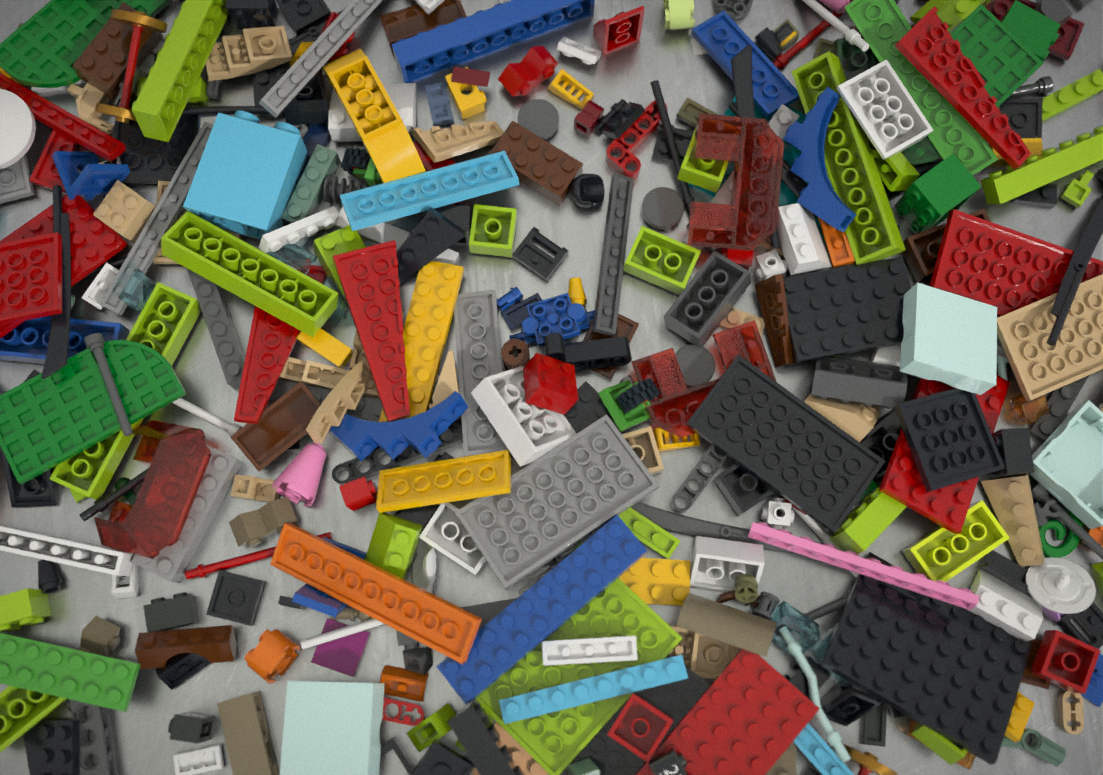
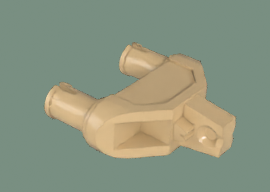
M88 83L83 88L71 84L67 91L70 92L71 96L77 98L75 101L79 118L111 136L112 133L108 132V130L113 132L114 125L100 119L103 113L95 112L96 103L108 105L112 98Z

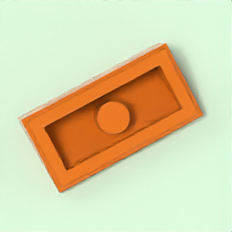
M385 665L381 673L380 683H385L384 694L423 702L429 674L422 675L405 670V668Z

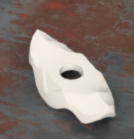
M419 539L416 547L417 556L411 567V583L433 594L437 555L434 547Z

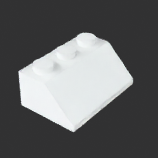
M799 203L778 207L774 216L780 246L791 276L831 268L832 264L813 213Z
M449 502L441 503L419 538L476 575L485 564L486 559L458 519L455 512L459 509Z
M696 536L692 552L690 587L729 592L735 590L734 581L739 575L750 574L756 578L758 589L765 564L763 545Z
M979 569L970 587V590L973 592L972 594L979 596L978 605L969 611L983 617L998 628L1004 629L1005 632L1024 642L1034 640L1043 621L1042 605L1030 596Z

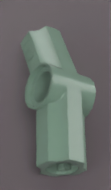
M1029 728L1024 729L1021 739L1016 743L1004 735L1001 745L1026 749L1055 767H1058L1066 756L1065 748L1042 736L1038 731ZM1030 733L1032 742L1026 745L1025 736Z

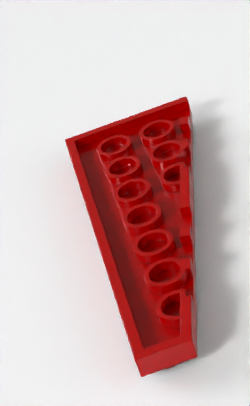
M934 6L894 46L1014 170L1017 169L1031 154L1019 134L1010 128L1008 117L1006 114H1001L995 105L997 100L994 96L990 97L984 88L986 83L970 58L968 59L962 54L960 43L957 39L953 40L947 31L949 26L946 22L942 23L936 14L938 9Z
M393 240L334 255L332 259L387 422L409 417L410 407L406 378L407 370L405 365L396 241Z
M281 261L321 284L324 283L327 276L322 266ZM256 306L234 415L235 422L258 424L297 341V336L300 334V330Z

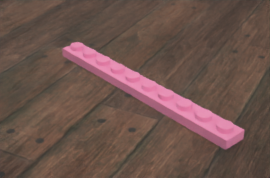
M753 522L748 533L749 538L968 610H972L978 605L979 596L972 594L973 592L969 589H957L949 586L947 582L940 580L932 581L926 579L927 577L923 574H911L898 566L889 567L881 564L877 559H865L852 551L843 552L837 550L831 544L822 545L806 536L800 538L792 535L788 530L770 528L768 524L763 522Z

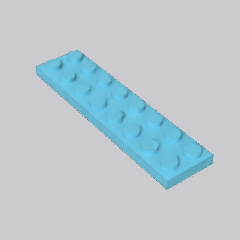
M501 151L340 195V199L351 230L355 231L429 210L430 207L434 209L518 186L519 178L506 152Z

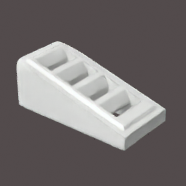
M133 548V549H125V550H120V551H125V552H130V553H134V554H135L136 551H137V549H136V548ZM132 564L129 576L112 575L111 594L116 599L139 596L138 565ZM130 576V579L120 580L121 577Z

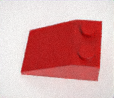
M643 6L628 12H620L610 19H602L594 24L593 36L600 51H602V55L640 41L645 11Z

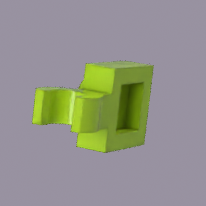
M1086 170L1084 174L1080 175L1078 180L1073 178L1060 198L1076 208L1081 207L1092 190L1087 185L1094 176V173Z

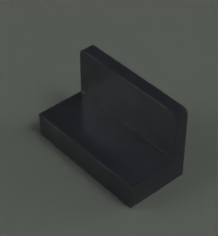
M994 550L981 558L977 566L978 569L985 571L1019 591L1027 590L1028 585L1024 583L1027 569Z
M180 653L170 657L165 667L156 668L158 678L172 690L209 664L210 661L195 653Z

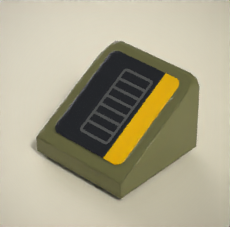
M788 19L773 31L782 50L795 43L800 35Z

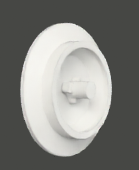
M1049 557L1044 558L1045 564L1029 567L1025 580L1028 585L1027 589L1030 595L1043 607L1058 613L1073 614L1084 611L1094 601L1096 594L1094 581L1087 571L1078 564L1063 558Z

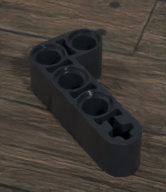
M553 333L544 337L545 356L575 365V372L623 366L632 361L629 340L626 337L564 344L561 334Z

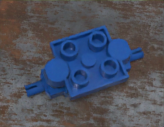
M568 293L527 305L530 317L522 322L521 333L509 335L510 340H522L527 346L538 344L541 347L544 346V337L549 334H561L563 339L581 335L580 330L590 328V320L594 319L595 310L587 312L581 304H571Z

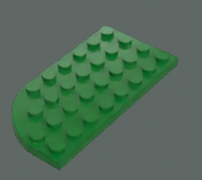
M51 0L0 43V68L14 80L32 87L57 88L76 83L82 79L77 76L73 64L108 22L112 9H118L124 2L136 11L146 13L147 16L154 18L170 3V0Z
M982 4L950 34L954 41L958 40L960 51L968 59L970 58L986 83L984 88L990 97L994 96L997 100L995 103L997 108L1044 64L1041 59ZM927 136L901 152L911 165L925 164L941 158Z
M105 341L103 352L130 425L186 395L173 367L157 351L134 341ZM85 349L69 358L67 365L49 377L42 379L41 373L0 395V446L18 483H26L122 430L96 357L90 349Z

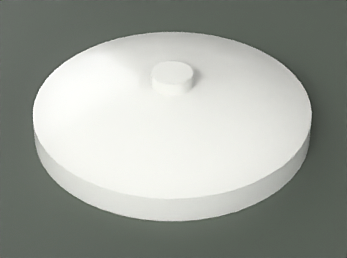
M0 89V169L14 164L27 153L35 137L36 123L31 109L19 96L10 91Z

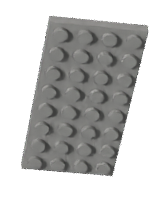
M606 414L512 475L511 493L476 498L455 513L507 590L612 520L616 515L621 514L657 490L659 484Z

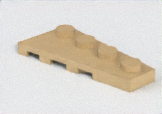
M496 121L470 123L466 127L455 124L451 125V128L440 129V126H433L430 130L413 128V136L434 163L496 144L504 133Z
M1028 475L982 480V486L999 523L1009 536L1008 542L1020 566L1045 564Z

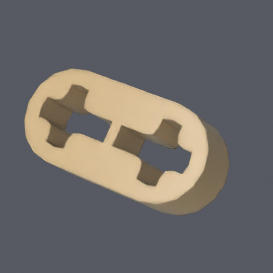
M1066 689L1062 690L1058 695V723L1061 730L1065 733L1079 734L1084 728L1083 698L1080 693H1072ZM1066 697H1072L1075 701L1070 704L1066 702ZM1072 720L1075 721L1076 724L1075 726L1070 727L1067 726V721Z

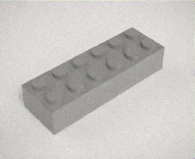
M197 440L131 562L170 582L179 583L243 462Z

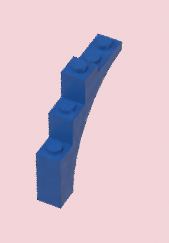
M827 87L818 96L817 103L813 109L806 114L804 122L800 124L795 120L786 130V135L783 139L802 151L794 159L790 171L809 183L800 192L797 202L835 229L844 233L856 214L836 194L829 180L825 165L824 143L826 131L832 112L841 98L839 94Z
M455 391L428 411L398 421H365L345 413L339 427L331 426L329 432L360 461L370 455L377 446L392 460L401 454L408 445H411L424 458H427L442 443L438 436L445 432L464 413L468 405L463 397Z

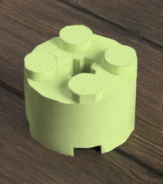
M663 0L665 30L695 27V19H693L694 0Z

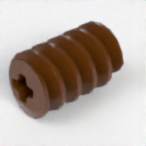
M511 339L503 345L501 355L506 371L524 366L530 361L529 348L524 341Z

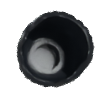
M586 173L579 175L573 180L571 195L578 206L593 207L602 204L605 188L603 180L599 175Z

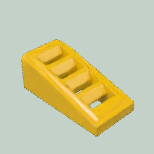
M563 69L559 71L547 88L580 110H583L586 103L594 95L593 92ZM560 81L564 82L562 87L558 85ZM567 85L571 86L568 92L565 90ZM576 89L578 93L574 97L571 94ZM581 94L586 95L581 102L578 100Z
M687 425L661 427L653 430L659 452L700 446L699 435ZM686 431H689L691 442L687 440ZM678 432H680L682 443H679ZM670 433H671V435H672L673 444H670V439H669V434H670Z

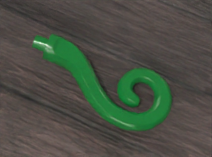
M1065 507L1067 514L1082 527V521ZM1048 519L1049 522L1038 527L1043 554L1053 558L1067 556L1077 547L1080 538L1069 528L1068 536L1062 545H1050L1045 538L1047 529L1052 528L1055 531V539L1062 540L1065 536V528L1058 520Z

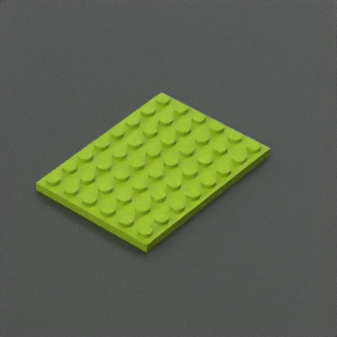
M580 542L573 551H575L579 546H581L582 543ZM618 578L545 641L636 636L638 660L543 665L541 643L475 700L549 775H560L634 692L504 724L499 700L665 659L683 638Z

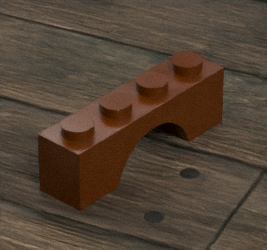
M232 625L144 632L138 634L135 654L139 664H141V669L165 667L170 657L180 653H195L205 657L211 663L235 661L237 641Z

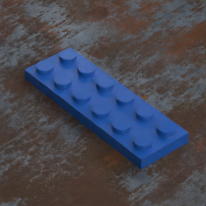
M724 10L692 28L691 35L732 81L731 59L746 46L752 45L754 105L766 119L773 116L782 104L787 107L800 99L798 90Z

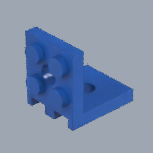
M55 151L52 155L69 200H73L76 195H84L85 200L94 199L96 195H103L105 198L117 180L123 182L130 173L128 164H98L99 161L94 152Z
M324 538V540L365 560L366 552L329 538ZM307 583L294 593L292 602L334 618L348 606Z

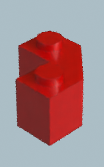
M544 46L531 47L521 62L509 63L498 80L513 97L525 96L544 80L550 78L559 63Z

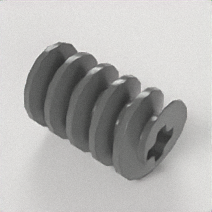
M327 175L323 188L324 199L326 202L333 200L335 204H338L341 201L340 195L364 189L363 183L360 181L358 186L355 187L354 180H351L350 184L347 185L346 178H343L341 183H338V177L336 176L330 182V175Z

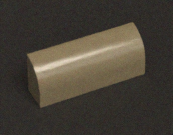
M689 593L683 603L676 626L767 657L777 622Z
M260 691L217 703L233 775H280Z

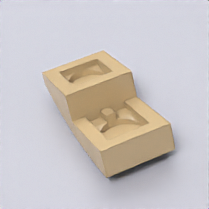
M237 474L234 476L230 495L232 497L262 502L277 500L280 497L276 492L277 487H271L275 480Z

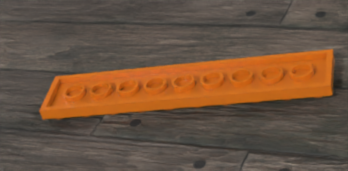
M284 523L270 565L461 664L467 661L482 618L292 523Z

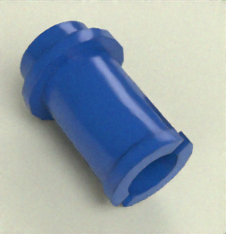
M517 286L515 288L511 287L508 293L497 299V304L503 312L517 301L521 302L523 295Z

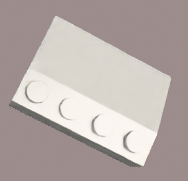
M887 59L836 87L883 160L908 149L933 131Z
M416 83L383 84L410 138L416 139L413 136V128H416ZM333 88L328 117V130L332 141H362Z
M525 365L485 377L471 392L477 404L520 467L537 460L576 434L563 414L525 403L523 375Z

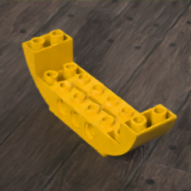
M358 49L325 64L322 67L323 72L331 87L337 93L377 168L382 183L426 172L398 111L367 55L361 49Z

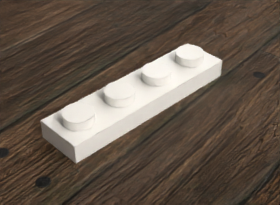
M333 206L264 234L258 248L265 253L275 252L284 245L298 242L303 237H311L322 229H330L335 225L339 212Z
M636 636L542 641L543 665L638 660Z

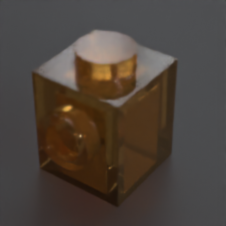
M1023 394L1009 399L1012 416L1024 423H1034L1038 421V418L1050 413L1045 394L1030 401L1025 400Z

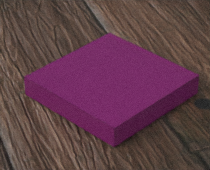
M327 618L321 634L349 625ZM361 631L317 645L311 663L355 677L370 632Z

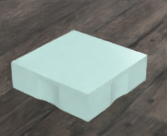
M916 283L904 294L902 322L904 335L901 343L900 372L927 380L941 381L954 388L982 395L996 385L997 307Z
M1088 400L1076 406L1032 455L1034 473L1030 475L1089 529L1103 526V412Z
M287 681L280 775H379L381 752L380 725L383 718L385 683Z

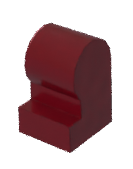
M589 100L583 110L574 118V128L589 137L605 109Z

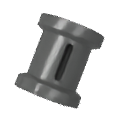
M761 592L759 595L761 599L757 608L753 609L752 614L772 621V612L780 600L771 593Z

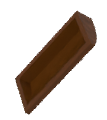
M445 0L430 14L426 13L417 4L381 15L380 19L391 52L394 55L392 44L398 40L411 38L419 32H427L439 25H446L458 18H465L467 16L460 0Z
M301 381L266 408L258 424L247 423L230 438L260 472L308 433L306 428L321 404Z

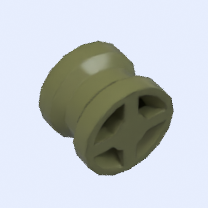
M750 574L739 575L734 581L735 597L739 602L752 603L758 597L757 580Z

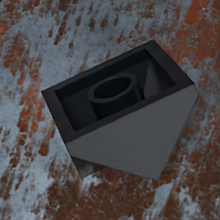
M840 685L825 695L820 704L828 720L847 727L882 703L871 695L852 687Z

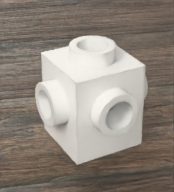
M776 249L756 256L757 269L755 271L759 281L778 274H783V278L786 277V272L788 271L785 259L781 260Z
M772 498V501H768L762 506L761 520H763V523L768 524L770 528L776 530L789 527L790 523L794 521V510L791 509L792 503H785V499ZM777 510H781V517L776 515Z

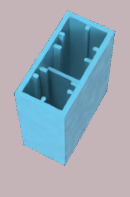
M237 110L234 117L218 112L185 199L184 209L223 230L261 240L262 235L282 228L284 222L281 217L297 187L308 156V150L300 136V130L285 122H276L274 128L262 125L259 118L255 115L241 110Z

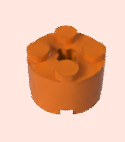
M267 629L259 638V644L255 649H251L244 658L247 666L269 684L277 681L274 679L277 674L282 676L286 673L297 657L295 650H300V646L279 629L273 631Z

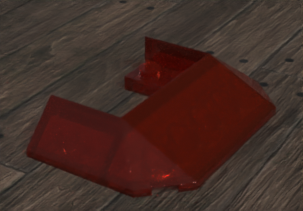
M699 113L694 139H696L694 159L735 163L731 205L690 202L689 223L686 225L687 245L752 251L776 231L784 142L774 133L765 119Z
M755 320L713 334L725 371L737 355H740L776 381ZM673 348L632 361L638 383L651 378L660 392V395L650 401L651 405L647 407L652 424L679 438L696 433L686 423L719 379L687 389Z
M152 420L133 430V435L141 438L133 459L141 463L150 464L135 504L130 505L115 501L108 520L94 517L101 545L150 559L160 554L159 551L167 545L172 546L178 542L211 458L210 449L204 441L206 437L203 430Z

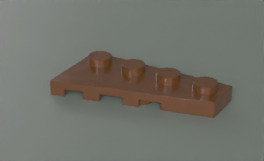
M778 274L755 284L775 368L793 363L783 274Z

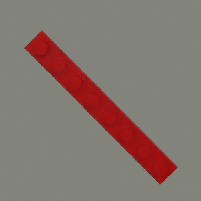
M0 73V89L10 91L19 96L28 105L34 118L110 162L126 151L124 143Z

